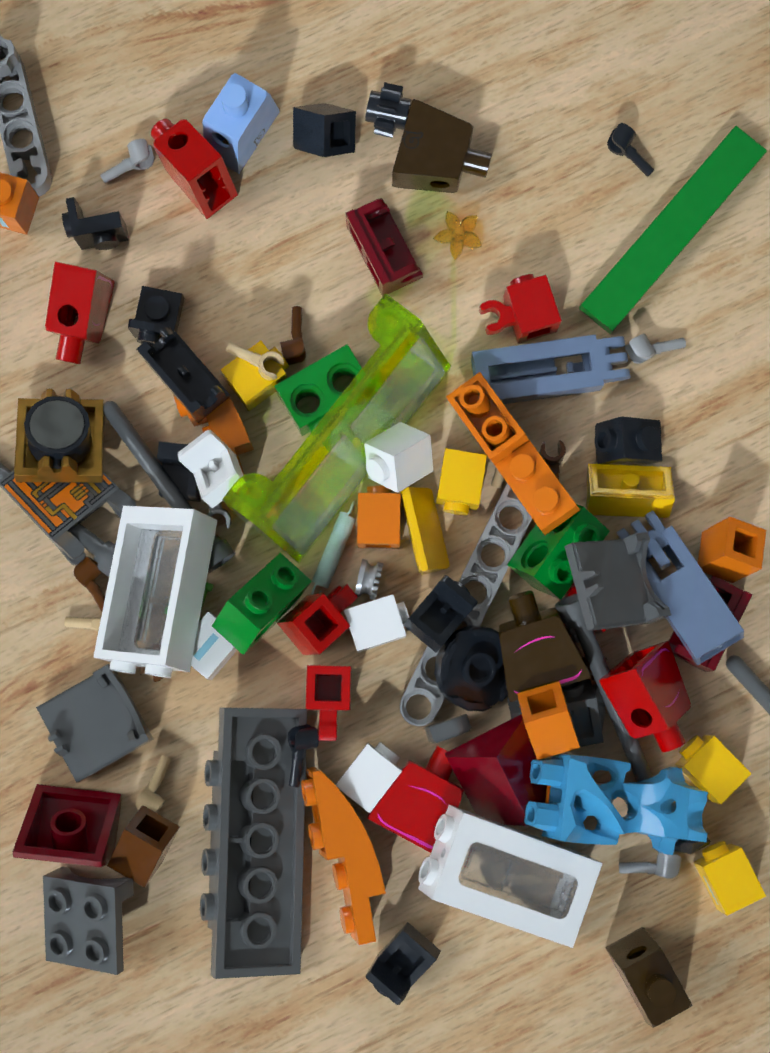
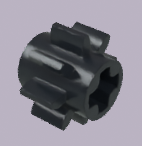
M384 82L381 92L371 91L365 121L374 123V134L393 138L396 128L404 130L412 99L403 97V86Z

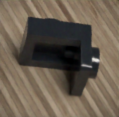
M75 197L66 198L68 212L62 213L65 233L68 238H74L81 250L94 247L97 250H109L119 246V242L129 241L127 226L119 211L84 218L82 209Z
M621 416L597 423L595 425L597 463L610 464L622 461L653 464L662 462L660 420Z
M444 575L403 626L437 653L478 604V601L471 596L469 590L463 584L453 581L449 576Z
M407 922L378 953L366 974V979L373 984L374 988L381 995L388 997L396 1005H400L406 998L412 985L437 960L441 950Z

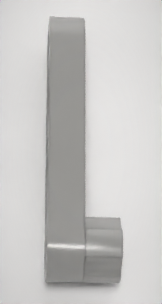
M0 35V60L5 58L0 61V134L9 171L12 176L23 179L27 178L28 170L23 160H30L31 165L38 174L35 176L36 183L31 184V186L40 197L50 189L52 184V175L24 63L12 41L4 39ZM8 75H9V76L11 77V79H12V80L5 81V77L8 76ZM11 93L21 94L24 101L18 109L9 111L3 108V101L7 95ZM28 130L32 132L33 139L27 147L17 148L12 145V138L18 131Z

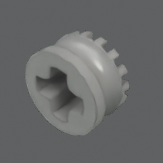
M362 559L355 594L358 597L366 593L370 596L371 600H376L379 585H375V583H380V580L376 578H381L383 563L378 562L377 565L371 566L368 564V560Z

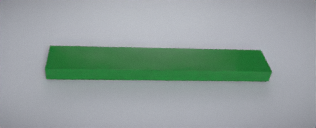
M735 126L585 299L579 309L611 335L763 158L767 150L739 127Z

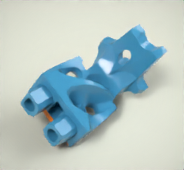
M557 754L550 758L531 761L529 776L531 783L547 785L545 803L529 801L525 810L524 822L526 825L542 830V837L582 844L617 845L619 834L636 832L647 835L652 841L653 848L658 852L673 855L675 843L678 839L707 842V832L703 828L702 814L707 803L708 792L689 786L685 782L682 768L668 767L662 769L658 775L639 782H624L626 772L630 771L631 763L598 757ZM599 770L609 771L611 780L609 782L595 783L593 775ZM617 797L622 798L627 804L628 811L624 817L619 814L612 804L613 800ZM587 816H594L598 824L595 829H585L583 822Z

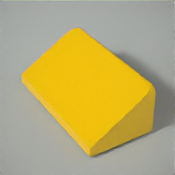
M588 464L586 507L592 515L645 517L647 513L653 510L658 518L670 516L675 500L671 467Z
M407 487L401 491V501L418 573L424 575L448 569L450 567L449 558L432 490L424 487Z

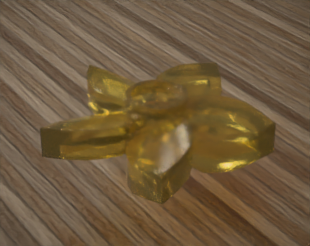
M447 211L445 222L448 229L438 232L433 240L442 244L450 243V253L454 260L462 254L464 246L471 249L482 247L479 237L472 232L476 227L477 215L467 216L460 223L456 215Z

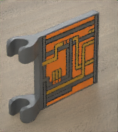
M14 470L0 480V487L45 533L72 565L79 564L86 557L83 544L70 533L72 529L106 502L120 519L123 506H137L136 502L119 489L104 472L102 483L16 482Z

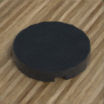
M469 625L452 633L440 648L436 656L434 674L439 690L449 702L467 711L483 712L491 709L492 707L490 706L495 705L498 701L502 702L508 696L498 631L486 626Z

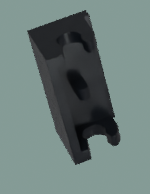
M163 328L160 331L162 337L155 344L151 345L150 342L145 341L137 348V351L199 423L226 401L230 394L176 331L172 333L169 328Z

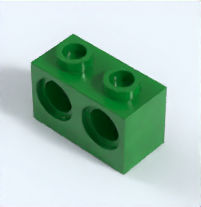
M348 344L274 385L278 397L301 436L309 432L312 436H316L326 431L334 424L333 418L344 412H347L348 415H353L370 404L368 398L373 396V386ZM340 376H350L356 381L355 387L349 392L337 391L333 387V383ZM313 396L320 401V405L312 413H303L297 409L298 402L303 397Z
M578 504L576 505L580 509L579 512L546 535L542 533L536 524L507 564L533 588L560 600L574 583L564 546L575 542L603 541L610 532L584 506Z
M279 553L226 602L212 627L244 655L295 606L312 581L282 553Z

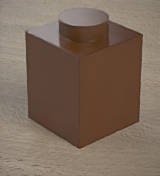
M142 805L123 830L107 867L125 877L133 878L135 883L145 888L163 863L180 826Z

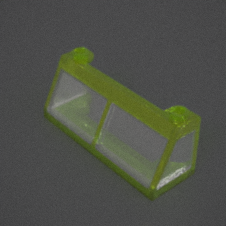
M386 293L370 312L367 323L371 337L380 344L379 348L272 482L261 474H246L235 482L222 499L233 514L298 564L368 476L364 443L399 422L408 425L451 368L422 321Z

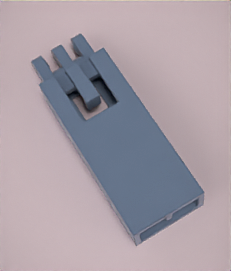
M595 334L473 351L471 355L473 376L481 372L503 404L600 391L604 383L631 378L630 369L613 370L612 368L613 365L628 362L626 352L610 354L611 349L625 346L623 336L597 339ZM582 355L583 362H567V374H556L557 367H555L554 359Z
M652 510L645 515L648 524L653 528L648 531L650 542L645 561L647 578L654 594L669 607L671 616L666 617V619L698 666L743 639L744 630L673 526L666 529ZM639 519L631 523L635 533L647 532ZM624 528L616 532L619 539L630 536ZM654 557L661 570L669 567L671 560L677 571L661 580L648 560Z

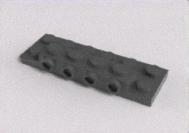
M221 707L219 709L218 751L213 752V760L206 761L204 771L206 786H212V804H206L203 810V826L205 831H211L210 848L203 850L201 859L203 875L209 876V893H203L200 899L201 919L208 921V928L212 930L211 976L215 979L294 975L301 973L305 816L301 781L305 780L306 750H304L300 786L291 787L289 786L293 751L289 746L287 736L293 727L307 724V709Z

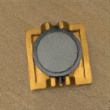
M46 389L41 394V399L18 398L14 466L16 482L102 483L104 400L80 399V395L72 389H66L64 396H57L53 389Z

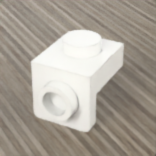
M206 430L177 454L179 461L194 474L201 499L211 508H214L224 499L232 497L246 483L236 454L212 430Z

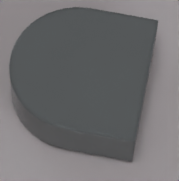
M464 714L430 725L424 729L428 741L438 743L467 733L472 727L468 715Z

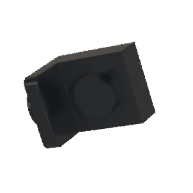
M142 286L135 319H129L128 329L137 338L138 343L143 344L146 341L150 342L151 345L155 344L162 337L160 331L163 328H169L172 333L175 331L177 333L185 299L182 293Z

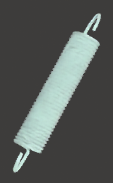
M355 500L352 502L348 513L339 512L340 514L332 529L330 539H328L329 541L314 574L312 582L315 585L311 595H313L316 585L329 588L336 571L335 569H337L338 561H340L339 559L356 521L355 518L348 516L354 508Z

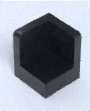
M327 103L293 107V147L295 149L321 157L355 152L356 111Z
M159 441L157 459L162 463V467L187 501L201 502V495L194 474L179 461L177 455L188 444Z

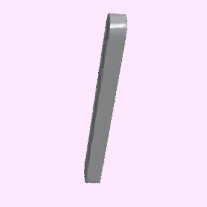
M508 483L459 580V583L463 585L470 581H478L486 589L485 600L476 605L463 620L467 626L481 625L509 567L507 564L516 553L532 520V517ZM505 507H515L520 510L523 521L517 529H507L500 523L499 514ZM487 544L499 545L504 551V562L497 567L487 566L481 559L482 548ZM428 646L400 702L402 717L409 724L415 726H424L432 722L445 699V696L438 688L437 681L431 680L425 672L426 662L430 658L437 656L439 652L438 650L435 653ZM417 694L426 696L431 703L429 715L419 720L409 716L406 709L409 698Z

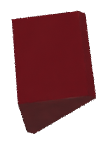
M522 714L445 753L476 815L503 825L529 826L524 822L528 802L545 803L547 785L531 783L529 777L531 761L537 758Z
M37 784L12 851L13 857L93 867L107 865L116 847L122 795L120 793Z

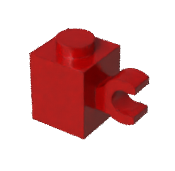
M533 274L519 276L510 282V286H507L503 296L505 305L496 300H488L479 307L480 315L493 312L499 318L498 322L486 326L485 331L487 335L498 334L503 329L512 326L518 344L556 333L562 322L546 275L534 278Z
M348 584L343 587L337 586L327 596L324 593L307 595L281 618L277 624L303 655H320L350 627L349 623L340 613L350 606L358 596Z
M307 665L306 709L320 710L319 741H336L337 711L351 710V666Z

